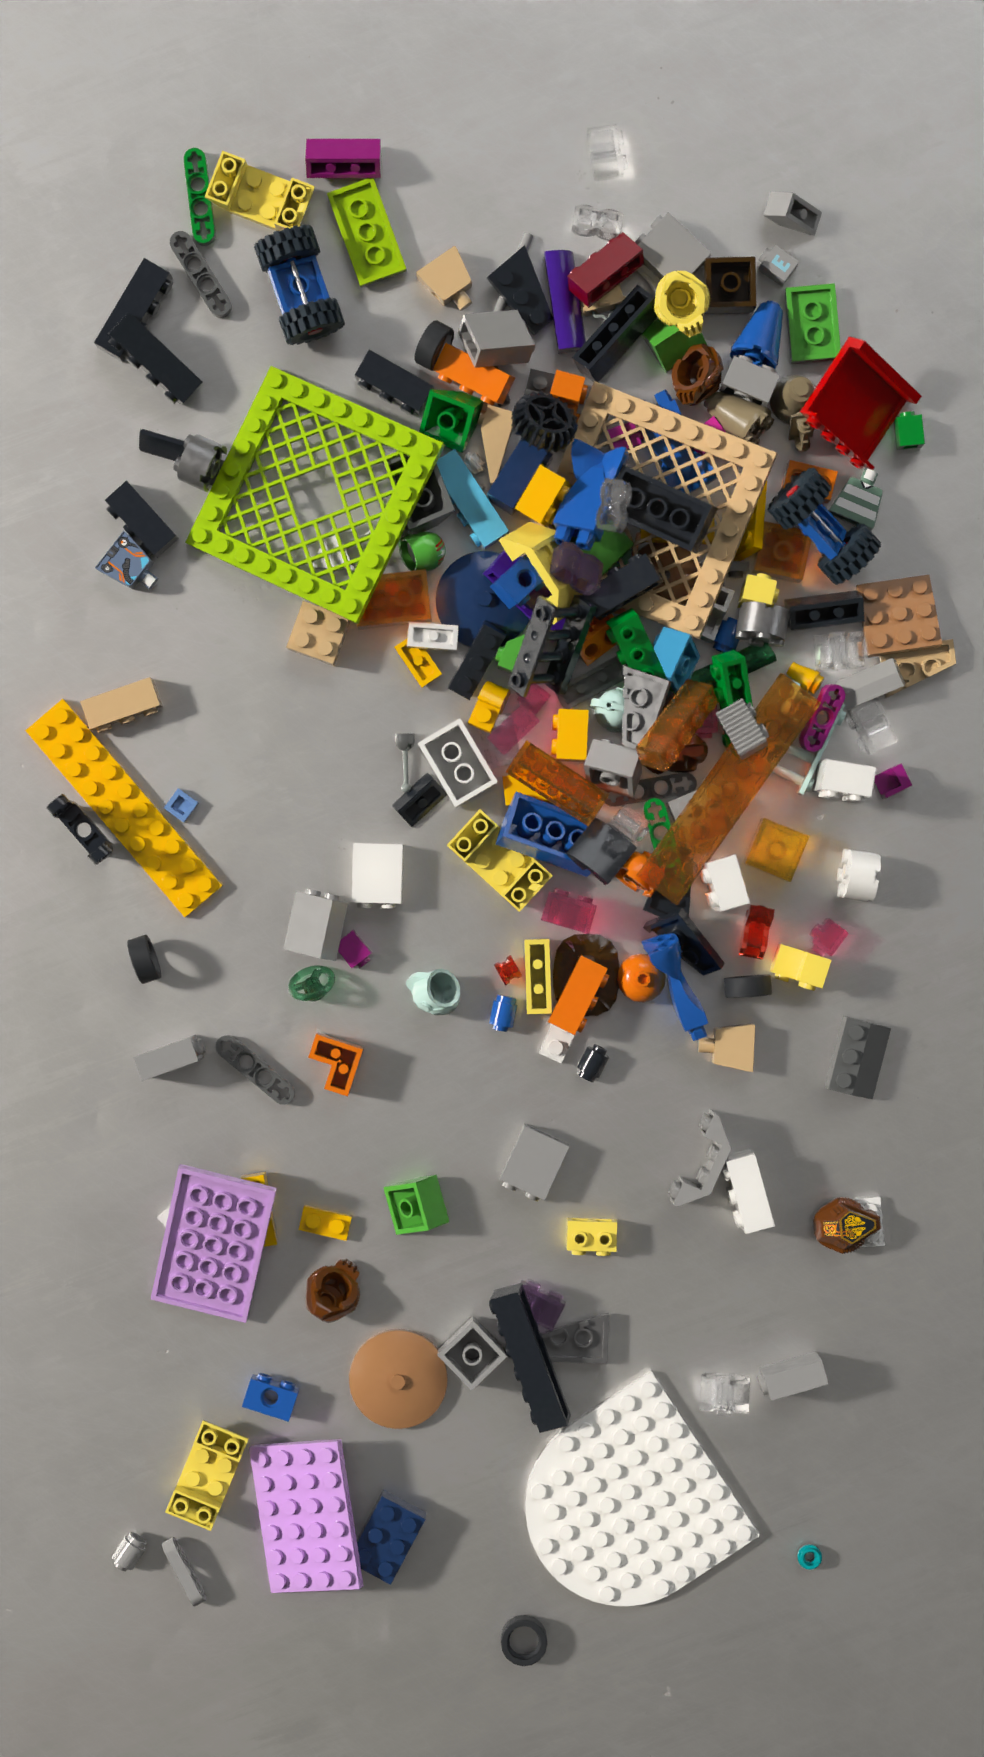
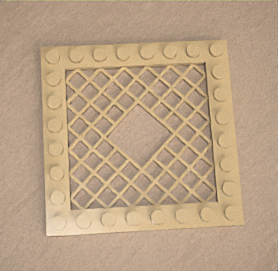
M594 381L577 422L578 427L574 439H579L596 449L610 445L611 450L615 449L613 442L626 438L630 448L628 453L629 455L632 454L636 466L632 467V469L639 470V472L644 474L642 468L655 463L659 475L652 478L656 480L661 479L665 484H667L665 477L677 472L682 484L674 488L678 490L684 488L685 493L689 495L690 492L687 486L700 481L704 493L696 496V498L702 499L707 497L709 504L713 506L710 495L720 490L724 492L727 502L716 506L718 510L727 507L720 522L716 512L714 517L717 525L709 528L707 534L717 530L712 544H710L706 534L704 540L708 548L697 554L691 552V556L682 560L678 559L674 549L679 546L667 541L668 547L656 551L652 539L658 536L654 534L634 542L626 522L621 520L624 527L621 530L626 532V535L634 543L632 549L635 555L638 554L637 545L649 542L653 553L648 556L650 558L655 557L659 567L657 571L659 574L661 573L666 584L654 591L651 589L622 608L626 610L633 608L640 616L677 631L690 634L692 637L700 640L778 454ZM609 415L616 417L615 419L606 422ZM623 421L639 427L627 432ZM619 422L624 434L611 439L607 427ZM603 430L608 441L597 445ZM646 430L661 436L649 440ZM642 431L646 443L633 448L629 436ZM668 438L684 445L672 450ZM664 440L668 452L656 457L652 444ZM572 441L567 446L556 474L574 485L577 480L573 471L571 457ZM648 447L653 459L640 464L635 452ZM690 447L707 454L695 459ZM687 448L691 461L679 466L674 454ZM671 456L675 468L662 473L658 461ZM713 456L730 463L718 468ZM710 458L714 470L701 475L697 463ZM694 465L698 477L685 482L681 470ZM736 465L743 467L741 475L739 474ZM733 467L737 479L724 484L720 471ZM716 474L721 486L708 491L703 479ZM736 484L730 499L726 488ZM610 485L609 488H608V490H609L610 493H611V490H612L611 485ZM612 515L608 516L611 519L615 518V516ZM549 525L548 528L556 530L555 525ZM671 550L675 563L663 567L658 555ZM707 553L701 568L697 557ZM620 558L618 562L621 566L620 568H622L626 565H624L622 559ZM693 559L698 572L685 576L681 564ZM583 563L580 564L586 573L585 586L591 581L598 579ZM677 566L682 579L669 584L665 571ZM605 573V574H604L600 579H598V580L601 581L602 579L606 578V577H607V574ZM697 577L691 591L688 580ZM684 582L688 595L676 600L671 587ZM668 589L672 601L656 594ZM688 599L686 606L678 604Z

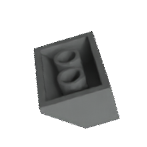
M404 454L406 462H408L409 456ZM400 455L387 460L391 472L404 467ZM437 463L407 523L409 530L413 534L425 532L438 526L455 512ZM401 474L393 476L395 484H397Z
M843 1016L825 1087L833 1091L873 1099L891 1028Z

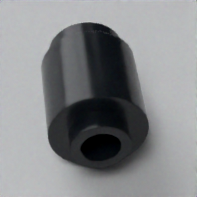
M596 1044L593 1047L587 1046L577 1066L578 1071L576 1074L594 1083L595 1079L600 1077L609 1059V1056L606 1055L607 1050Z

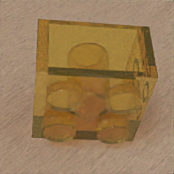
M761 818L742 864L783 881L791 882L810 836L769 819Z

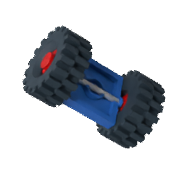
M311 225L287 227L282 231L273 232L274 234L264 236V239H260L258 243L254 244L261 269L269 274L283 315L279 317V322L287 344L299 345L303 342L309 343L312 340L327 337L330 333H335L338 329L343 328L345 322L336 298L331 299L329 297L316 259L321 251Z
M809 468L807 471L801 472L799 476L794 477L791 482L785 485V488L778 492V495L768 505V512L785 530L791 529L797 524L801 532L805 536H809L816 544L818 551L823 556L819 558L817 566L835 585L842 584L845 580L848 581L854 574L857 575L875 557L874 555L879 551L878 548L881 547V542L865 524H858L856 527L853 526L849 531H846L822 503L825 501L824 498L828 497L831 486L815 468Z

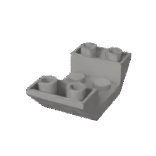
M710 1110L708 1114H703L699 1127H701L700 1132L704 1137L717 1143L716 1145L712 1143L706 1157H708L709 1161L706 1167L702 1166L696 1177L699 1182L698 1184L683 1177H679L678 1181L674 1180L668 1194H670L672 1204L677 1207L712 1193L731 1151L720 1117L713 1110Z

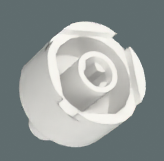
M843 849V868L838 867L836 881L841 882L838 885L837 897L865 902L873 901L879 885L877 872H880L881 869L880 854Z

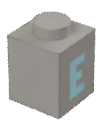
M775 244L771 250L766 248L760 256L759 261L762 263L758 270L782 287L797 267L799 261Z

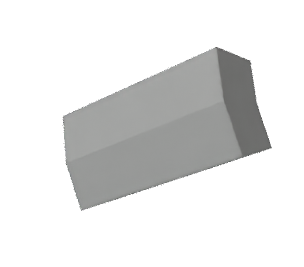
M891 658L838 680L836 685L841 686L845 691L844 705L848 710L901 688L905 685L896 660Z

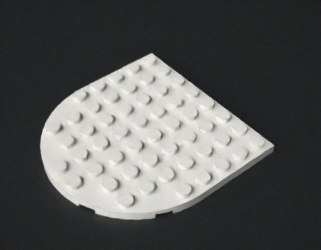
M651 1370L559 1431L549 1441L535 1462L527 1485V1528L533 1547L541 1562L550 1574L567 1589L590 1601L605 1605H643L667 1597L760 1536Z

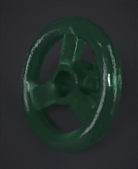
M315 965L306 967L292 976L288 983V992L293 998L300 1001H318L334 986L335 974L326 966ZM312 973L311 977L307 978L304 982L297 983L302 977ZM322 973L328 976L325 986L319 980ZM304 990L305 993H299L297 991Z

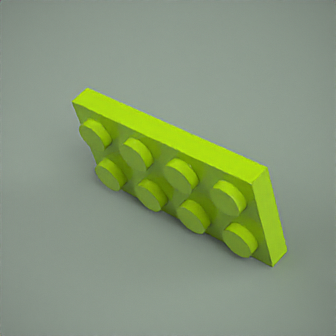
M367 178L327 193L361 288L407 271L374 178Z

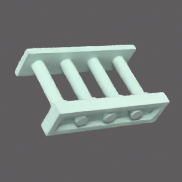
M791 680L767 727V732L770 736L766 738L768 746L755 753L748 771L754 774H759L760 770L772 772L799 785L796 793L803 795L805 791L809 793L815 781L811 777L836 724L839 726L842 724L846 712L843 711L845 705L842 704L823 747L816 751L815 754L780 739L781 736L777 733L781 726L785 727L787 725L802 732L805 725L804 722L791 717V713L788 712L791 704L796 705L798 703L812 710L816 702L802 695V691L798 690L800 683ZM825 711L819 712L820 714H822V715H824V716L827 717V714H826ZM812 727V729H815L816 731L821 732V730H819V729H817V728H815V727ZM770 748H778L810 763L804 777L771 762L770 758L767 757Z

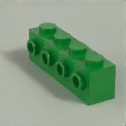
M633 608L605 621L609 628L605 632L611 644L616 643L619 649L615 653L621 665L626 664L629 668L668 680L643 624Z
M735 650L711 656L713 665L710 666V671L716 682L714 695L719 703L720 711L740 699H743L745 704L750 702L753 706L745 656ZM723 728L722 743L725 749H728L738 757L737 750Z

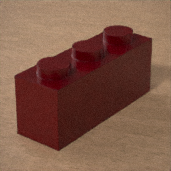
M622 232L616 238L610 239L606 246L598 252L591 254L587 261L570 272L568 275L569 291L590 308L644 265L643 249Z

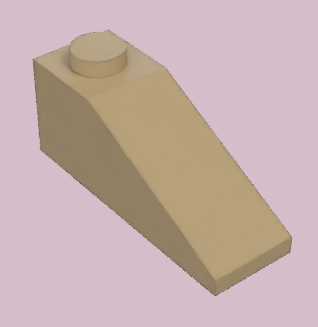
M488 404L486 411L481 410L478 424L482 425L481 435L490 486H492L500 473L513 427L511 426L512 411Z

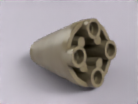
M716 391L704 401V407L707 408V412L711 417L714 416L726 433L759 445V437L763 431H768L775 420L771 417V410L769 408L723 391Z

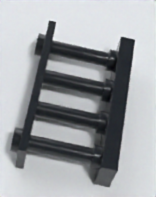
M574 595L570 607L558 608L543 596H539L507 685L522 697H527L531 684L543 683L558 695L565 694L597 606L582 595ZM555 618H566L562 630H551ZM547 640H558L554 652H543ZM539 662H550L546 673L535 674Z

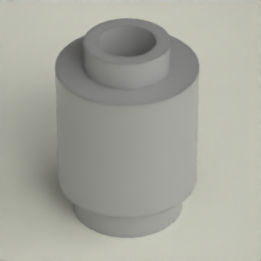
M130 1532L128 1536L124 1537L112 1556L115 1561L114 1565L122 1571L127 1569L133 1570L146 1550V1540L140 1535Z

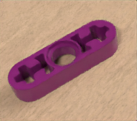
M827 684L821 689L799 736V744L804 750L816 752L823 747L845 700V691L841 686ZM830 691H833L837 696L835 700L829 696ZM823 704H828V706H832V709L828 707H823ZM825 711L827 721L820 725L817 722V715L819 712ZM814 726L815 728H819L822 730L821 732H818L815 729H812V727ZM809 736L816 740L815 744H810V741L807 740Z

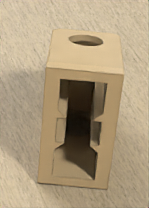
M455 246L416 272L417 279L443 306L454 301L459 310L462 311L472 304L471 299L466 294V291L472 287V281Z
M749 1023L716 1027L713 1029V1038L699 1039L698 1052L712 1053L713 1064L753 1072L755 1025Z

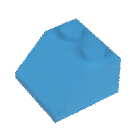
M663 627L661 633L655 637L653 647L668 681L672 682L671 687L676 697L681 699L698 663L700 654L690 634Z

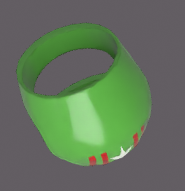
M420 532L417 534H407L399 540L401 558L411 572L434 570L444 560L446 547L442 538L436 533ZM407 544H409L413 550L416 563L412 560V558L409 555Z

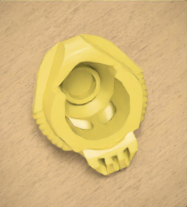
M672 271L667 273L658 283L654 311L664 324L674 325L685 335L692 337L702 331L703 315L708 311L710 305L709 289L698 278L687 271Z

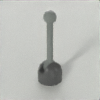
M395 734L396 746L403 751L404 784L401 789L403 792L408 793L411 790V785L408 781V750L414 746L415 734Z

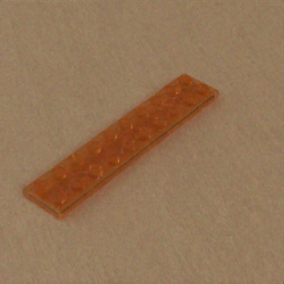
M780 673L755 708L757 716L753 717L757 725L763 724L770 736L766 738L768 746L742 760L731 742L636 876L672 903L678 905L705 867L704 863L711 859L821 702L786 675Z

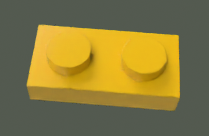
M407 639L394 647L421 688L442 675L425 649L407 648Z
M304 1205L298 1230L346 1241L352 1216Z

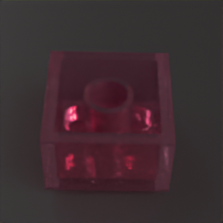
M557 888L554 889V892L548 891L540 920L589 934L597 905L592 904L593 899L578 895L577 899L568 897L570 892Z

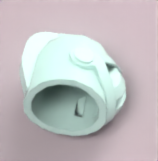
M617 687L605 692L599 699H591L590 708L595 710L597 722L606 728L607 731L622 733L624 714L623 688Z
M441 968L431 972H416L406 981L407 988L412 992L413 1001L424 1012L433 1015H447L457 1008L460 1001V985L450 971Z

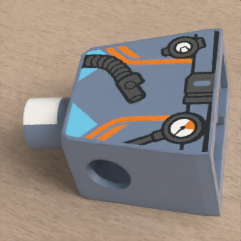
M125 531L121 533L95 567L101 573L131 589H134L140 582L150 590L158 581V578L148 571L154 562Z

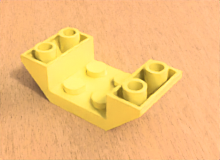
M222 150L205 198L231 214L275 231H282L287 227L292 228L293 226L301 225L315 186L295 178H291L288 181L247 165L246 159Z
M528 522L501 538L499 541L512 561L524 554L528 556L531 564L552 593V596L547 598V600L556 607H570L574 595H582L581 592L585 590L586 573L569 546H561L556 543L554 539L556 530ZM555 618L553 625L563 618Z
M479 809L447 846L520 912L553 875L534 858L496 845L500 827Z
M203 1420L165 1513L211 1531L249 1438Z

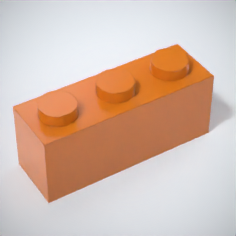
M445 343L433 368L434 371L440 373L439 379L449 384L452 381L461 384L459 389L470 395L474 391L481 394L480 400L494 406L495 402L503 405L515 380V377L494 366L475 368L468 353Z
M581 955L547 1022L573 1035L577 1031L581 1033L587 1022V1019L584 1018L587 1010L592 1011L598 1000V997L595 996L598 988H604L610 976L606 974L608 968Z

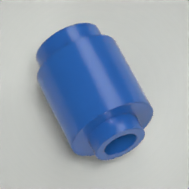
M728 617L727 621L722 619L714 639L713 649L722 653L736 650L740 641L735 638L738 620Z
M497 995L496 1000H493L489 1024L494 1025V1030L507 1032L508 1028H513L518 1006L515 1004L516 998Z

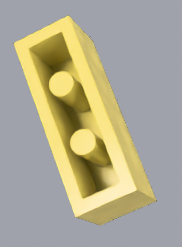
M549 938L524 939L527 1014H552Z

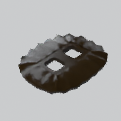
M574 934L564 939L556 950L553 969L555 999L558 1001L581 955L594 956L596 963L608 968L606 974L610 976L604 988H598L595 994L598 1000L593 1010L588 1009L584 1017L599 1016L609 1011L617 1000L619 989L617 976L620 966L618 951L610 940L601 935Z

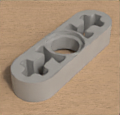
M172 1537L163 1542L164 1553L191 1604L197 1606L206 1601L205 1592L177 1539Z

